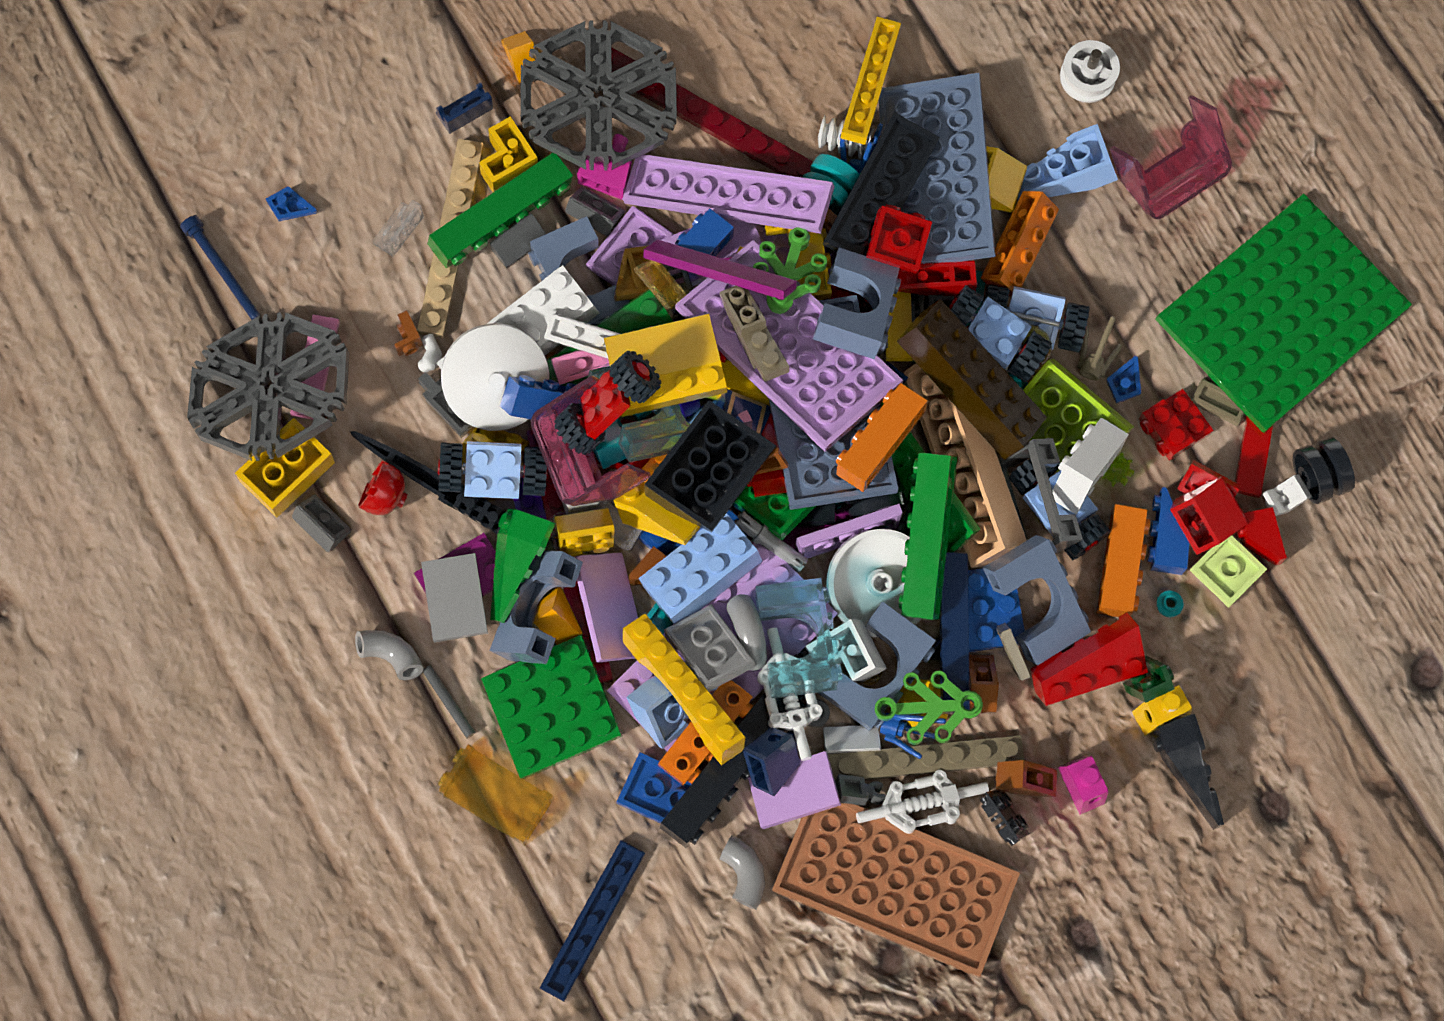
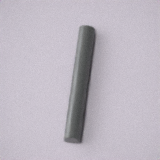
M432 666L424 668L423 674L466 739L473 736L476 732Z

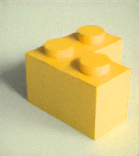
M511 116L488 129L490 142L497 152L479 162L481 175L492 192L538 163L536 154Z

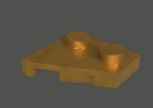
M647 246L624 249L614 294L615 302L635 299L649 288L654 291L656 296L664 292V286L655 261L643 258L644 249Z

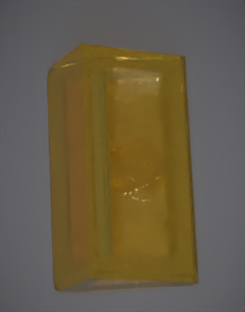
M647 260L634 268L635 273L665 309H675L676 303L687 295L661 263Z

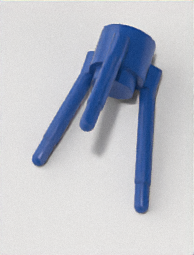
M881 123L878 125L872 141L868 143L862 160L851 159L850 163H847L845 139L840 138L841 160L854 168L859 175L878 142L883 128Z
M895 715L893 719L884 721L881 724L880 733L885 734L884 740L896 744L918 759L922 758V754L897 737H903L905 731L908 732L912 728L903 720L920 722L924 716ZM938 718L934 723L945 724L946 719ZM926 731L924 737L935 739V733Z

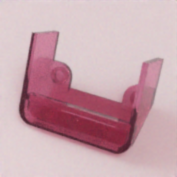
M1193 95L1188 97L1194 119L1186 123L1181 130L1180 138L1183 146L1145 171L1138 159L1115 146L1110 148L1121 183L1143 211L1154 219L1165 217L1224 178L1232 167L1231 156L1217 108Z
M592 375L538 409L531 419L532 430L559 499L571 506L616 499L651 477L649 472L628 463L602 476L593 452L586 455L578 454L575 448L572 450L569 448L567 442L564 444L562 436H558L557 432L559 430L555 429L554 425L556 423L554 420L571 403L581 404L580 398L583 393L600 380Z

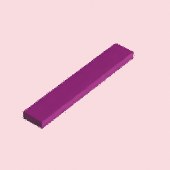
M658 239L644 249L643 258L781 300L796 290V280Z

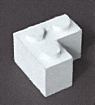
M850 619L806 645L818 670L830 671L844 663L852 681L864 682L887 669L862 620Z

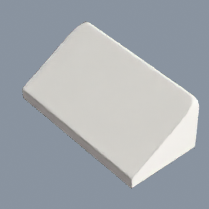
M862 725L823 727L824 749L828 755L881 750L879 730L875 726L870 731Z

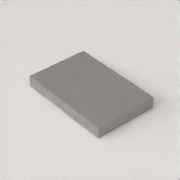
M475 553L421 562L434 643L488 634Z
M712 604L664 629L666 637L708 692L755 667L753 659Z

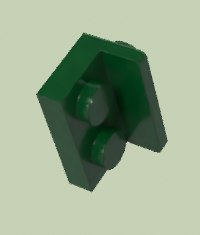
M1146 655L1145 660L1148 673L1130 678V680L1123 683L1126 693L1145 703L1175 689L1172 683L1174 675L1170 667Z

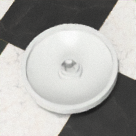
M489 323L466 331L452 343L442 363L441 385L448 405L464 422L483 430H506L528 420L526 418L510 416L500 407L509 376L519 378L520 375H526L534 378L536 381L543 382L544 379H549V369L541 348L527 333L511 325Z
M890 529L866 530L849 538L836 551L828 568L826 585L830 604L838 613L837 616L843 623L853 619L862 620L864 625H866L882 602L901 614L902 610L899 609L898 603L900 594L904 593L905 583L902 582L901 575L903 567L907 566V555L904 553L906 540L910 538L909 536ZM903 616L914 625L921 620V618ZM867 629L870 636L877 637L875 634H873L871 631Z

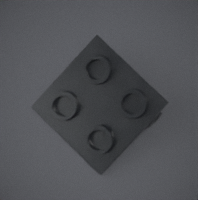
M995 789L985 793L986 796L980 800L983 804L981 807L988 817L998 813V815L991 819V822L1001 817L1003 821L995 826L996 829L1006 824L1004 828L998 831L1005 843L1009 842L1013 846L1021 838L1030 835L1026 830L1029 828L1027 822L1020 814L1016 815L1011 808V805H1013L1012 800L1005 791L1001 792Z

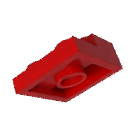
M894 205L881 206L877 211L866 258L916 274L919 272L932 221L926 220V217L919 213L907 214L901 212V209Z
M1183 388L1166 400L1162 399L1142 412L1139 417L1140 427L1144 433L1151 435L1156 442L1155 446L1162 456H1166L1169 461L1214 431Z

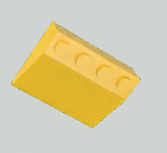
M709 314L604 338L610 367L626 351H635L637 355L641 354L643 356V360L647 359L651 367H655L656 370L654 372L659 374V380H661V387L644 403L633 402L629 396L631 406L621 415L622 417L727 393L726 381Z
M676 430L613 501L623 524L686 545L701 527L666 510L645 495L644 484L684 433L683 431Z

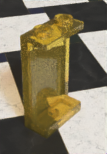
M470 744L465 749L460 748L453 759V762L456 764L450 773L446 771L438 782L440 795L525 846L554 800L553 795L544 789L543 791L476 751Z

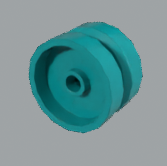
M820 154L811 164L810 172L806 173L803 178L833 182L834 190L828 208L838 216L860 175L841 159L829 154Z

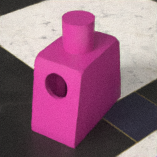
M614 134L612 139L613 150L619 153L626 151L628 139L623 135ZM586 160V170L580 167L577 172L578 184L623 200L622 198L630 176L632 160L613 170L612 162L609 160L607 171H604V164L600 161L594 163V170H590L589 160Z
M1082 756L1057 767L1079 815L1105 804L1108 788L1092 756Z

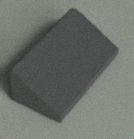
M583 186L569 198L565 210L567 214L577 220L587 216L593 229L607 237L625 214L623 209Z
M530 213L520 222L490 242L491 250L503 265L508 268L531 251L530 241L546 233L533 214Z
M316 494L298 504L292 514V518L326 552L333 550L352 531Z

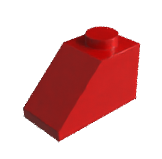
M1273 507L1244 513L1248 524L1236 532L1237 537L1241 538L1243 546L1275 566L1281 565L1287 556Z

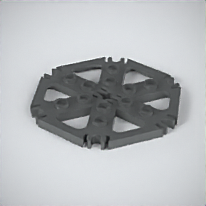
M590 20L588 30H586V21L534 45V49L529 51V56L535 59V61L523 60V66L521 65V122L523 128L528 126L535 127V129L529 131V137L533 139L534 143L586 170V160H589L590 170H594V163L600 161L604 164V171H607L609 160H611L613 170L663 145L664 141L668 139V133L663 131V128L674 130L677 122L676 67L673 69V61L667 64L661 62L667 59V53L663 51L662 47L611 21V30L609 31L607 21L603 20V27L596 29L593 26V20ZM572 42H582L585 45V72L553 56V52ZM622 42L644 55L643 58L611 73V46L613 43ZM535 81H543L567 94L536 110L531 106V85ZM658 82L665 87L666 107L661 112L630 95ZM603 92V97L594 98V93ZM586 117V147L583 151L575 152L553 140L552 134ZM612 118L643 133L645 140L624 152L614 151L612 148Z
M277 313V319L273 322L270 321L267 314H264L263 319L258 316L206 346L208 350L202 351V354L207 359L205 362L197 360L194 362L198 369L192 367L187 418L193 429L200 426L195 429V432L203 442L251 461L252 454L256 461H260V455L264 451H267L270 459H274L275 454L279 458L333 426L331 422L337 421L335 414L332 413L333 410L339 409L344 411L345 408L342 403L347 405L350 355L344 342L341 343L339 335L334 330L285 313V319L281 313ZM299 332L318 340L285 360L286 342L289 334ZM252 337H258L256 365L228 355V352ZM329 366L337 367L336 389L332 393H327L301 383ZM270 379H271V381H272L273 384H271V385L269 386L268 393H267L265 387L268 386V383L270 382ZM216 380L236 388L203 408L204 386L207 382ZM282 406L313 418L312 425L289 439H281ZM252 412L250 440L247 444H239L220 435L223 428Z

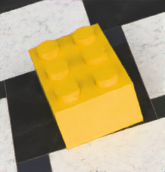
M293 418L280 430V438L289 439L305 428ZM313 437L279 458L275 454L274 459H270L267 451H264L260 455V461H256L253 455L252 461L248 460L235 474L239 482L277 518L320 478L335 461L332 454Z

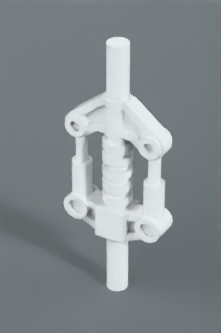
M770 628L767 630L773 656L757 676V681L764 686L766 694L765 702L770 717L768 725L771 728L794 731L801 761L811 759L812 756L804 728L812 721H817L820 718L822 708L817 704L814 689L810 686L808 678L810 672L809 664L784 653L778 629ZM790 673L802 677L807 708L799 709L800 704L797 702L798 696L795 695L797 692ZM776 676H779L777 679L778 683H780V690H782L783 702L786 705L785 709L787 712L779 713L775 696H772L769 685Z
M937 770L931 776L915 779V782L906 784L898 781L892 782L882 807L857 812L856 819L858 823H863L885 817L887 821L907 834L913 833L916 827L927 824L930 826L944 822L954 824L960 816V799L989 792L987 782L956 788V785L947 778L944 771ZM934 786L937 791L925 794L924 796L919 795L917 798H907L903 802L901 800L904 790ZM940 805L944 811L917 821L907 815L912 813V811L918 812L919 810L931 809L933 806L939 807Z

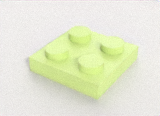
M1232 535L1221 544L1212 547L1190 569L1228 608L1267 570Z

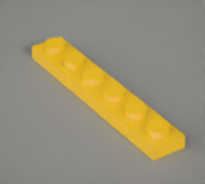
M876 17L843 125L841 139L863 145L866 144L901 23Z

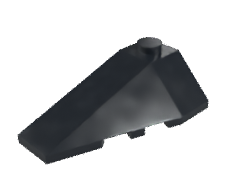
M1195 714L1158 727L1153 732L1154 736H1152V744L1155 751L1160 752L1164 763L1213 830L1220 828L1224 825L1217 793L1213 787H1209L1208 782L1211 781L1210 775L1212 772L1210 765L1206 764L1202 759V750L1206 748Z

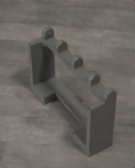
M1053 438L1032 439L1024 448L1005 460L1000 458L999 463L1026 537L1009 479L1008 467H1015L1031 458L1054 537L1052 542L1057 549V553L1083 539L1076 515H1059L1046 471V468L1055 467L1060 464Z

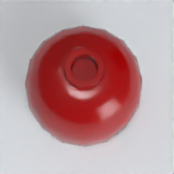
M381 461L373 471V478L370 483L367 482L358 503V508L374 515H387L396 506L401 508L408 496L404 492L406 482L400 470L389 463Z

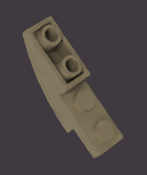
M734 286L719 292L734 331L754 369L757 368L764 382L789 373V365L767 329L766 319L749 290Z

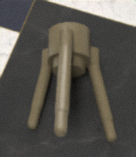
M1114 316L1110 317L1096 354H1089L1088 357H1086L1089 325L1086 327L1077 368L1080 369V375L1087 379L1098 381L1100 377H1104L1107 369L1122 348V344H1118L1106 362L1103 363L1104 359L1101 355L1115 321Z

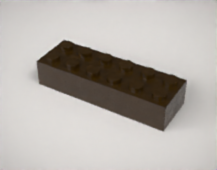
M941 299L921 312L897 340L899 345L1004 460L1024 448L1047 418L1041 409L1028 397L1023 389L1019 387Z

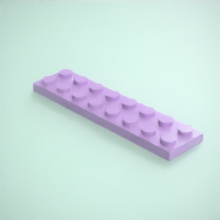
M643 154L635 158L622 199L625 204L695 215L705 214L710 208L723 219L786 229L799 227L806 229L807 232L821 234L834 185L833 182Z

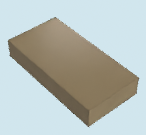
M1203 378L1201 379L1191 399L1196 407L1238 426L1244 412L1219 386Z
M1006 623L996 626L1016 676L1022 681L1030 678L1011 629Z

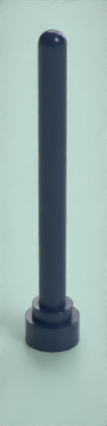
M193 215L185 219L180 225L185 235L197 241L250 319L253 320L260 316L256 307L204 235V224L197 215Z

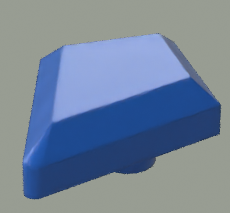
M289 186L266 198L278 221L317 213L316 208Z
M1134 356L1106 379L1116 404L1141 395L1138 356Z

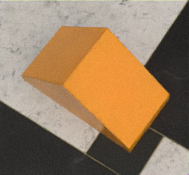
M525 31L501 39L519 85H521V65L523 66V60L535 61V59L529 56L530 49H534V43Z
M561 587L556 588L539 601L534 624L544 633L556 638L555 643L557 645L583 634Z

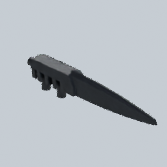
M350 431L357 441L386 463L393 465L416 483L438 495L439 501L498 534L500 518L506 511L483 497L464 496L465 486L462 483L461 492L439 491V475L437 472L377 440L356 431Z

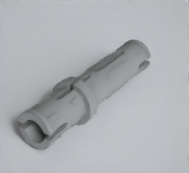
M745 511L739 514L737 517L739 520L736 519L734 523L752 538V542L755 544L759 543L773 552L779 558L786 561L797 573L805 567L802 564H806L808 558L802 556L784 541L780 540L768 530L769 528L765 524L761 525L747 515Z

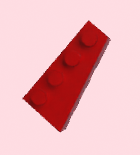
M1127 612L1119 616L1120 620L1110 626L1107 624L1097 629L1098 633L1084 640L1082 638L1078 640L1069 650L1064 653L1060 651L1030 669L1035 693L1045 706L1148 673L1139 625Z

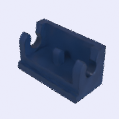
M480 82L476 84L475 90L446 107L438 106L436 108V115L448 133L451 134L493 109L492 97L489 92L485 93Z

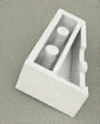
M1100 418L1095 426L1090 424L1083 434V442L1078 440L1070 452L1072 456L1066 455L1058 467L1062 472L1052 490L1055 502L1077 515L1087 494L1090 496L1095 488L1093 486L1101 476H1104L1121 451L1129 434L1103 418Z

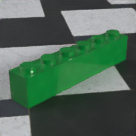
M551 153L431 233L427 245L445 268L452 264L457 266L467 258V254L473 250L475 252L482 250L488 244L487 241L494 236L497 238L509 229L510 225L515 222L518 223L527 217L529 212L535 208L538 210L544 208L549 204L550 198L556 194L558 196L565 194L571 188L570 184L573 175L558 155Z
M919 453L918 458H915L913 472L916 474V483L912 486L910 499L914 501L913 511L909 513L907 526L911 528L910 538L906 540L904 553L907 555V566L903 567L901 575L902 582L905 583L904 593L900 594L898 603L899 609L902 610V616L931 620L940 618L957 457Z

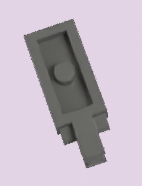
M426 372L418 378L419 384L425 390L422 395L426 402L461 438L474 428V426L464 422L452 411L445 399L441 379L435 382Z

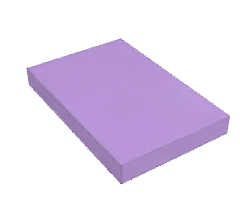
M632 206L589 259L586 267L614 286L617 284L624 249L647 246L657 239L662 240L674 234Z
M826 751L811 755L812 758L806 761L799 759V766L775 796L753 787L751 777L748 778L762 829L841 805Z

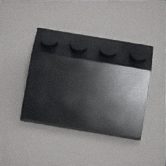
M708 400L644 484L645 495L673 514L712 533L776 448V445Z

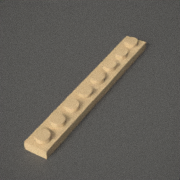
M458 139L439 228L472 207L484 143ZM433 254L417 332L421 335L433 334L434 337L444 338L459 265L454 266L452 264L445 268L435 254Z

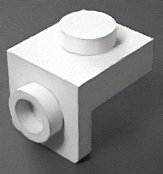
M1299 474L1293 475L1274 489L1263 493L1266 499V506L1268 508L1273 507L1276 516L1290 512L1312 497Z

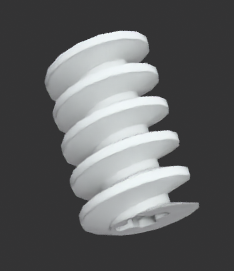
M824 115L818 134L819 148H823L828 143V150L833 151L836 145H838V153H840V134L845 121H842L837 127L835 118H832L829 124H827L826 116ZM874 129L868 134L865 145L845 140L848 156L852 157L858 151V158L862 160L867 145L872 140Z

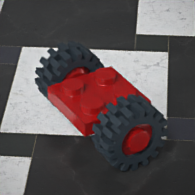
M629 350L622 354L611 365L609 371L605 372L599 381L583 393L580 398L581 404L571 403L554 420L556 423L554 427L559 430L557 434L563 437L562 441L564 444L567 442L571 450L575 448L578 454L586 455L591 453L605 439L606 432L604 431L631 406L629 396L633 402L644 403L661 387L660 376L654 372L656 370L655 367H651L649 365L650 362L647 359L643 360V356L641 354L637 355L635 351L630 352Z

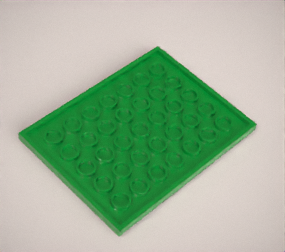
M1302 194L1158 314L1155 320L1245 415L1265 433L1412 306V303L1305 194Z

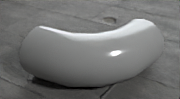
M739 594L729 600L726 609L733 622L737 639L754 661L755 667L750 670H759L767 663L766 641L762 623L752 599L748 595Z
M380 630L356 632L355 645L360 658L378 657L388 661L393 666L400 680L414 679L423 672L422 662L415 650L399 636Z
M731 835L721 854L720 860L730 865L737 874L738 883L732 898L751 909L757 910L765 888L763 865L754 849L740 838Z

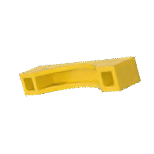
M643 614L623 628V643L637 661L650 670L671 692L693 723L705 746L721 766L741 753L744 749L745 736L648 616Z

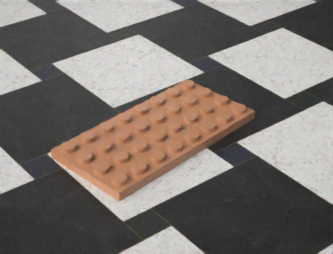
M841 803L840 806L801 818L773 886V892L978 978L981 976L1020 875L1019 872L916 829L913 833L907 834L887 821L885 817L858 823L856 813L868 809L855 804Z

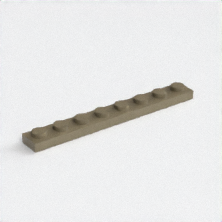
M1021 735L910 746L922 754L921 759L916 758L900 747L878 751H859L828 755L835 780L838 774L864 777L865 780L930 774L935 773L937 770L950 772L997 767V762L1024 760Z

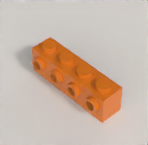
M1022 192L995 248L996 257L990 258L981 279L987 285L1008 288V296H1012L1014 286L1022 288L1059 211V208L1043 192Z
M902 383L895 390L890 389L883 399L884 405L881 409H875L869 416L867 427L864 430L859 429L851 441L853 445L848 451L844 449L839 454L836 460V475L864 492L925 413L928 400Z
M1115 504L1111 510L1109 522L1111 532L1107 536L1096 612L1098 614L1119 617L1127 612L1131 616L1133 611L1137 612L1140 597L1136 595V588L1141 586L1143 570H1139L1140 560L1145 559L1147 545L1143 544L1144 534L1148 535L1150 528V519L1146 518V509Z
M732 680L719 686L712 694V697L733 722L738 716L744 718L753 707L749 703L753 696ZM690 722L659 761L658 766L682 785L687 781L692 784L701 773L698 766L704 759L709 762L713 758V754L705 746L693 723Z

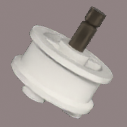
M1095 40L1079 42L1072 46L1065 56L1060 71L1062 87L1069 96L1078 101L1086 103L1100 101L1106 98L1115 86L1120 72L1119 59L1113 49L1102 42Z

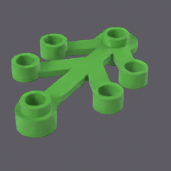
M796 227L790 231L788 237L790 250L785 266L775 254V245L772 242L764 241L760 244V257L766 259L776 275L796 281L807 276L805 283L797 286L796 290L783 300L767 295V305L774 313L783 314L792 307L793 300L808 293H816L820 289L821 279L812 273L822 272L826 269L827 258L825 255L815 254L812 256L811 262L796 268L800 252L809 246L810 235L806 229ZM764 249H770L771 251L766 252ZM820 261L823 264H816L815 262ZM757 262L753 266V268L769 272V266L764 262ZM814 282L816 285H810L809 283Z
M935 671L931 675L932 686L937 689L942 688L954 699L942 700L920 681L916 673L910 672L903 678L904 687L907 690H914L926 702L895 703L891 698L883 697L875 704V715L882 721H889L895 715L927 713L916 727L910 728L907 732L908 742L912 745H918L923 741L926 731L943 712H954L945 725H941L935 730V739L939 743H947L954 729L964 718L972 719L981 713L983 702L976 692H962L947 679V675L943 671ZM940 675L944 678V682L937 684L934 682V677ZM914 677L917 683L914 686H909L906 683L907 678ZM964 702H973V709H965L963 706ZM888 706L891 712L888 715H884L880 711L881 707ZM946 730L948 737L941 739L938 736V732ZM917 731L921 737L915 741L910 738V734Z

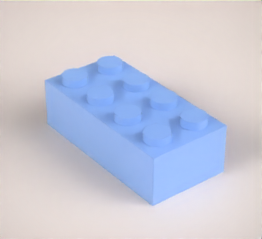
M726 513L712 533L702 528L686 545H680L638 579L670 621L675 624L705 607L762 562V558L755 546Z

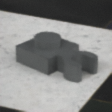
M838 774L835 780L841 803L865 806L868 800L873 804L879 805L883 803L886 797L885 794H879L883 788V783L874 781L866 784L864 777Z

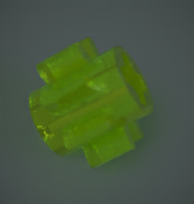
M1122 452L1115 458L1102 477L1103 480L1108 479L1111 481L1112 487L1118 482L1126 485L1128 482L1126 476L1132 477L1135 472L1129 469L1133 460L1124 458ZM1113 467H1115L1116 469L1121 468L1122 472H1120L1119 470L1114 471Z

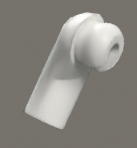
M433 334L425 335L421 339L426 352L422 359L419 360L418 367L424 373L434 370L437 367L436 362L442 358L441 350Z

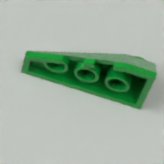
M508 509L501 516L499 521L500 529L497 534L490 620L505 623L520 595L518 586L526 578L529 579L533 572L530 569V564L535 555L541 557L555 523L512 509Z

